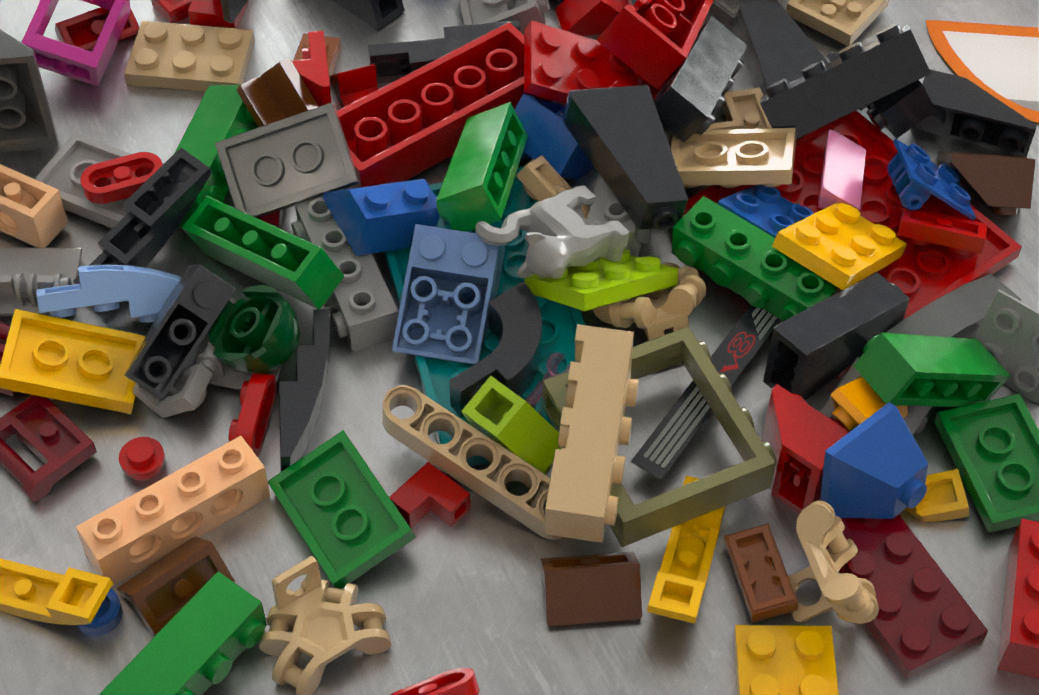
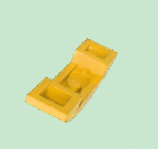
M685 476L683 486L699 480V478ZM726 506L672 527L660 571L657 572L647 612L695 624Z
M0 558V611L34 621L59 625L91 624L113 585L111 578L70 567L65 575Z

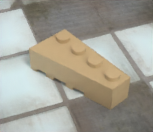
M577 324L575 362L570 364L566 407H563L560 421L558 447H561V450H555L545 508L546 535L603 543L605 526H615L619 497L611 496L613 484L622 485L626 457L618 456L619 446L629 445L632 418L625 417L627 406L635 407L639 380L631 379L634 332Z

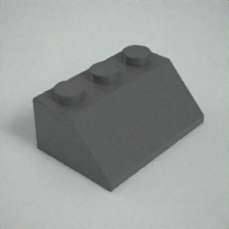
M0 29V147L58 142L57 131L34 50Z

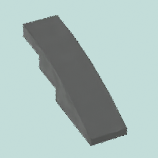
M990 273L934 300L886 333L971 339L976 336L999 289L1019 301L1022 299Z

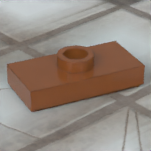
M769 523L724 535L725 546L752 623L797 611L798 601Z

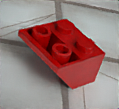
M778 384L771 390L762 435V442H768L771 445L777 459L770 491L771 495L800 514L803 509L813 502L820 501L825 450L850 431L838 420L828 418L810 406L800 395L790 393Z

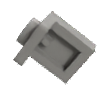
M202 363L184 368L163 400L138 384H135L133 394L162 418L186 411H193L206 398L207 391L205 389L213 373Z

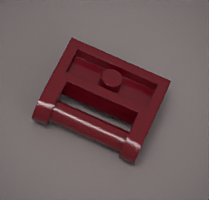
M31 395L0 417V463L22 484L23 493L32 501L43 499L51 491L53 484L97 453L94 442L46 397ZM15 434L45 464L34 471L6 443V440Z

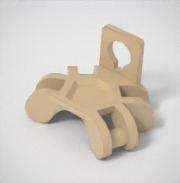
M666 262L664 265L678 268V285L597 307L593 311L601 321L611 323L616 328H628L632 323H636L638 328L645 329L648 342L664 336L665 329L671 328V331L675 332L688 327V315L703 301L706 295V285L699 277V273L695 268L688 266L680 268L677 264Z
M825 501L813 502L803 509L797 518L796 530L810 566L788 576L795 595L800 584L807 580L817 581L822 595L814 605L805 606L798 601V610L791 612L796 622L802 623L834 609L839 618L846 622L857 624L871 622L879 612L874 585L870 581L857 578L853 574L839 573L841 567L857 554L858 549L853 540L845 538L842 533L845 525L840 517L835 516L832 506Z
M313 556L272 580L276 606L269 609L266 622L270 629L262 635L259 648L268 655L279 657L272 672V680L282 686L286 683L296 688L297 695H313L320 684L326 664L350 649H357L365 654L373 655L383 653L391 647L390 635L382 627L386 621L383 607L374 603L357 604L358 585L348 583L344 589L331 587L329 580L321 579L318 562ZM307 574L301 582V588L294 592L291 589L286 590L294 579ZM354 625L361 628L362 630L355 631ZM302 652L312 657L305 669L297 666Z

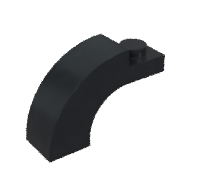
M523 281L488 302L489 330L500 342L497 348L486 358L449 380L450 406L461 418L464 416L462 413L464 407L490 376L521 397L537 374L541 360L542 318L535 296Z

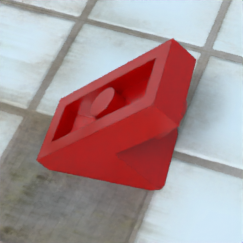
M323 30L308 32L309 48H302L303 60L292 61L319 107L332 103Z
M375 64L330 75V82L341 108L379 90L377 87Z

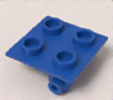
M894 139L893 143L898 153L888 163L887 171L904 208L918 210L933 194L970 219L974 220L976 218L969 204L971 197L961 188L959 184L961 177L953 168L945 163H942L940 166L930 161L929 155L914 143H911L908 147L898 139Z
M761 184L748 187L719 200L717 203L776 238L779 231L814 214L808 207L793 204L780 196L779 190L775 187H765Z

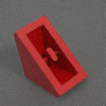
M564 0L555 8V17L561 30L580 36L598 35L608 27L629 3L628 0Z

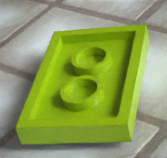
M624 248L621 261L611 262L605 257H601L586 266L567 267L559 279L541 278L534 274L525 278V284L533 295L587 311L678 285V268L661 264V259L657 257H636L630 255V250Z

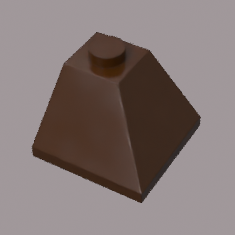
M938 151L937 159L941 163H945L953 168L960 175L961 180L959 182L981 204L993 206V214L1017 215L1018 208L1031 209L1036 159L1008 155Z

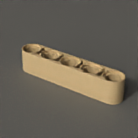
M399 385L391 388L385 394L382 424L390 436L541 537L548 540L564 538L545 534V513L543 510L546 508L551 478L417 389L408 385ZM398 406H407L415 414L407 419H399L391 411ZM435 431H445L452 437V440L446 444H436L429 438V435ZM472 456H482L489 461L490 466L484 470H476L468 465L467 460ZM511 481H520L527 486L529 492L522 496H515L506 490L505 485Z

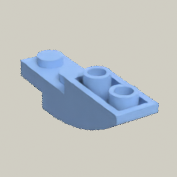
M129 265L78 267L80 284L36 290L39 313L49 312V316L61 318L76 314L75 308L93 306V311L95 312L110 311L120 308L119 302L127 301L131 318L139 317L140 322H154L167 298L181 279V276L156 269Z

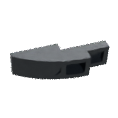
M520 21L443 27L444 38L368 45L370 65L375 64L377 83L394 82L508 22L520 31Z

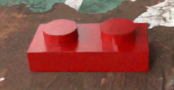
M903 208L897 235L905 237L907 241L916 245H929L933 243L947 246L949 251L960 255H970L972 252L982 254L986 240L987 224L923 209L909 210Z

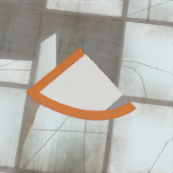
M926 20L927 30L935 48L958 76L967 78L1028 120L1039 123L1038 27Z

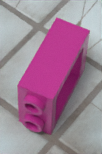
M40 0L22 43L34 50L38 67L98 87L131 12L130 0H81L110 10L93 52L43 36L59 0Z

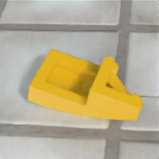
M959 469L927 475L925 482L927 492L924 498L914 508L907 507L904 509L922 522L970 517Z

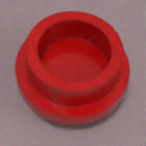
M137 437L128 441L121 448L118 459L120 467L125 474L133 479L144 481L155 477L160 472L165 462V453L162 445L157 440L150 437Z

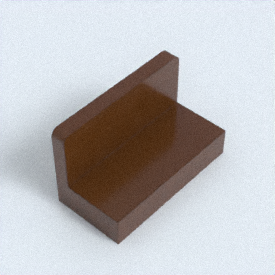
M290 58L278 62L261 76L237 87L238 94L258 127L319 107Z
M195 536L120 585L117 590L121 597L132 602L149 632L156 636L218 571L231 581L235 582L213 543Z
M634 551L540 558L541 577L545 587L546 619L548 625L560 626L638 620L642 617L640 563Z

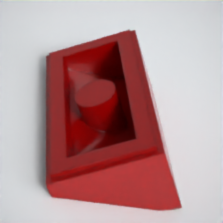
M99 7L55 23V33L60 42L92 52L110 10ZM131 7V12L118 42L138 34L140 27Z

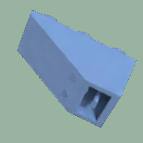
M415 224L392 352L470 365L478 363L489 326L488 302L496 298L505 246L486 244L481 241L477 233Z

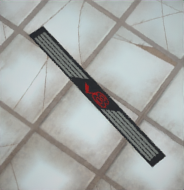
M750 305L711 356L712 364L717 372L725 374L731 386L772 333L773 328L781 321L763 308H756ZM694 381L686 388L631 460L632 464L659 479L664 477L712 413V409Z

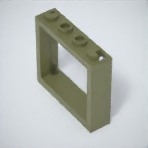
M689 326L633 347L631 379H639L682 362L744 462L636 505L633 504L623 484H613L611 496H617L619 500L615 526H609L621 547L771 488L775 465H777L774 450L768 442H762L755 431L750 412L745 407L740 408L733 397L732 387L725 374L717 372L712 364L707 345L702 340L698 341ZM569 371L543 380V408L558 432L560 430L563 407H566Z

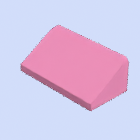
M834 130L828 131L818 208L825 209L838 202L851 205L860 211L866 149Z

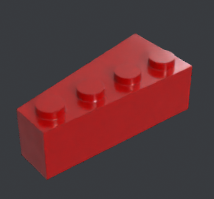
M637 0L633 5L629 4L624 7L596 40L633 69L634 74L640 80L649 82L658 90L687 58L714 0Z

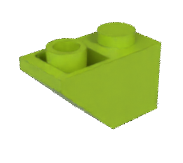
M490 376L464 407L462 413L471 426L547 475L553 467L555 450H561V447H558L559 432L524 399Z

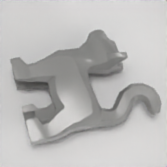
M585 185L565 190L554 197L536 202L529 209L508 215L504 219L502 228L492 227L484 221L478 222L475 226L476 233L481 241L494 246H504L518 237L519 229L528 232L525 235V239L529 247L526 260L517 272L519 278H526L536 274L541 278L559 279L567 267L586 266L597 258L605 257L611 262L621 261L623 250L627 248L630 234L619 221H609L601 225L598 220L589 222L582 212V205L594 203L596 198Z

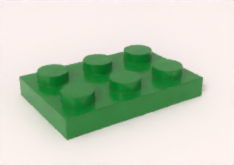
M1020 393L937 412L934 423L956 468L959 469L960 476L988 532L991 533L1016 527L1019 525L1021 518L1039 521V428Z
M344 430L268 480L269 486L335 588H344L346 584H350L416 538Z

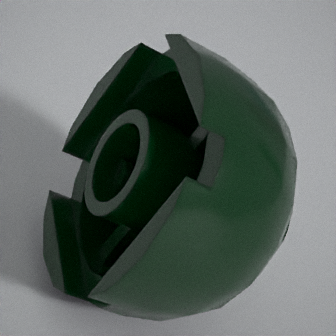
M257 285L240 291L245 297L239 299L235 304L229 300L209 332V343L215 347V352L213 353L228 367L246 375H252L253 373L268 374L281 367L295 350L300 335L297 314L284 297L272 287Z

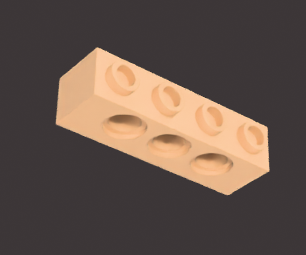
M0 164V231L37 248H46L68 224L59 190Z
M239 436L77 525L76 530L85 555L98 575L111 578L112 586L155 563L195 536L201 537L269 498L270 492L265 467L243 437Z

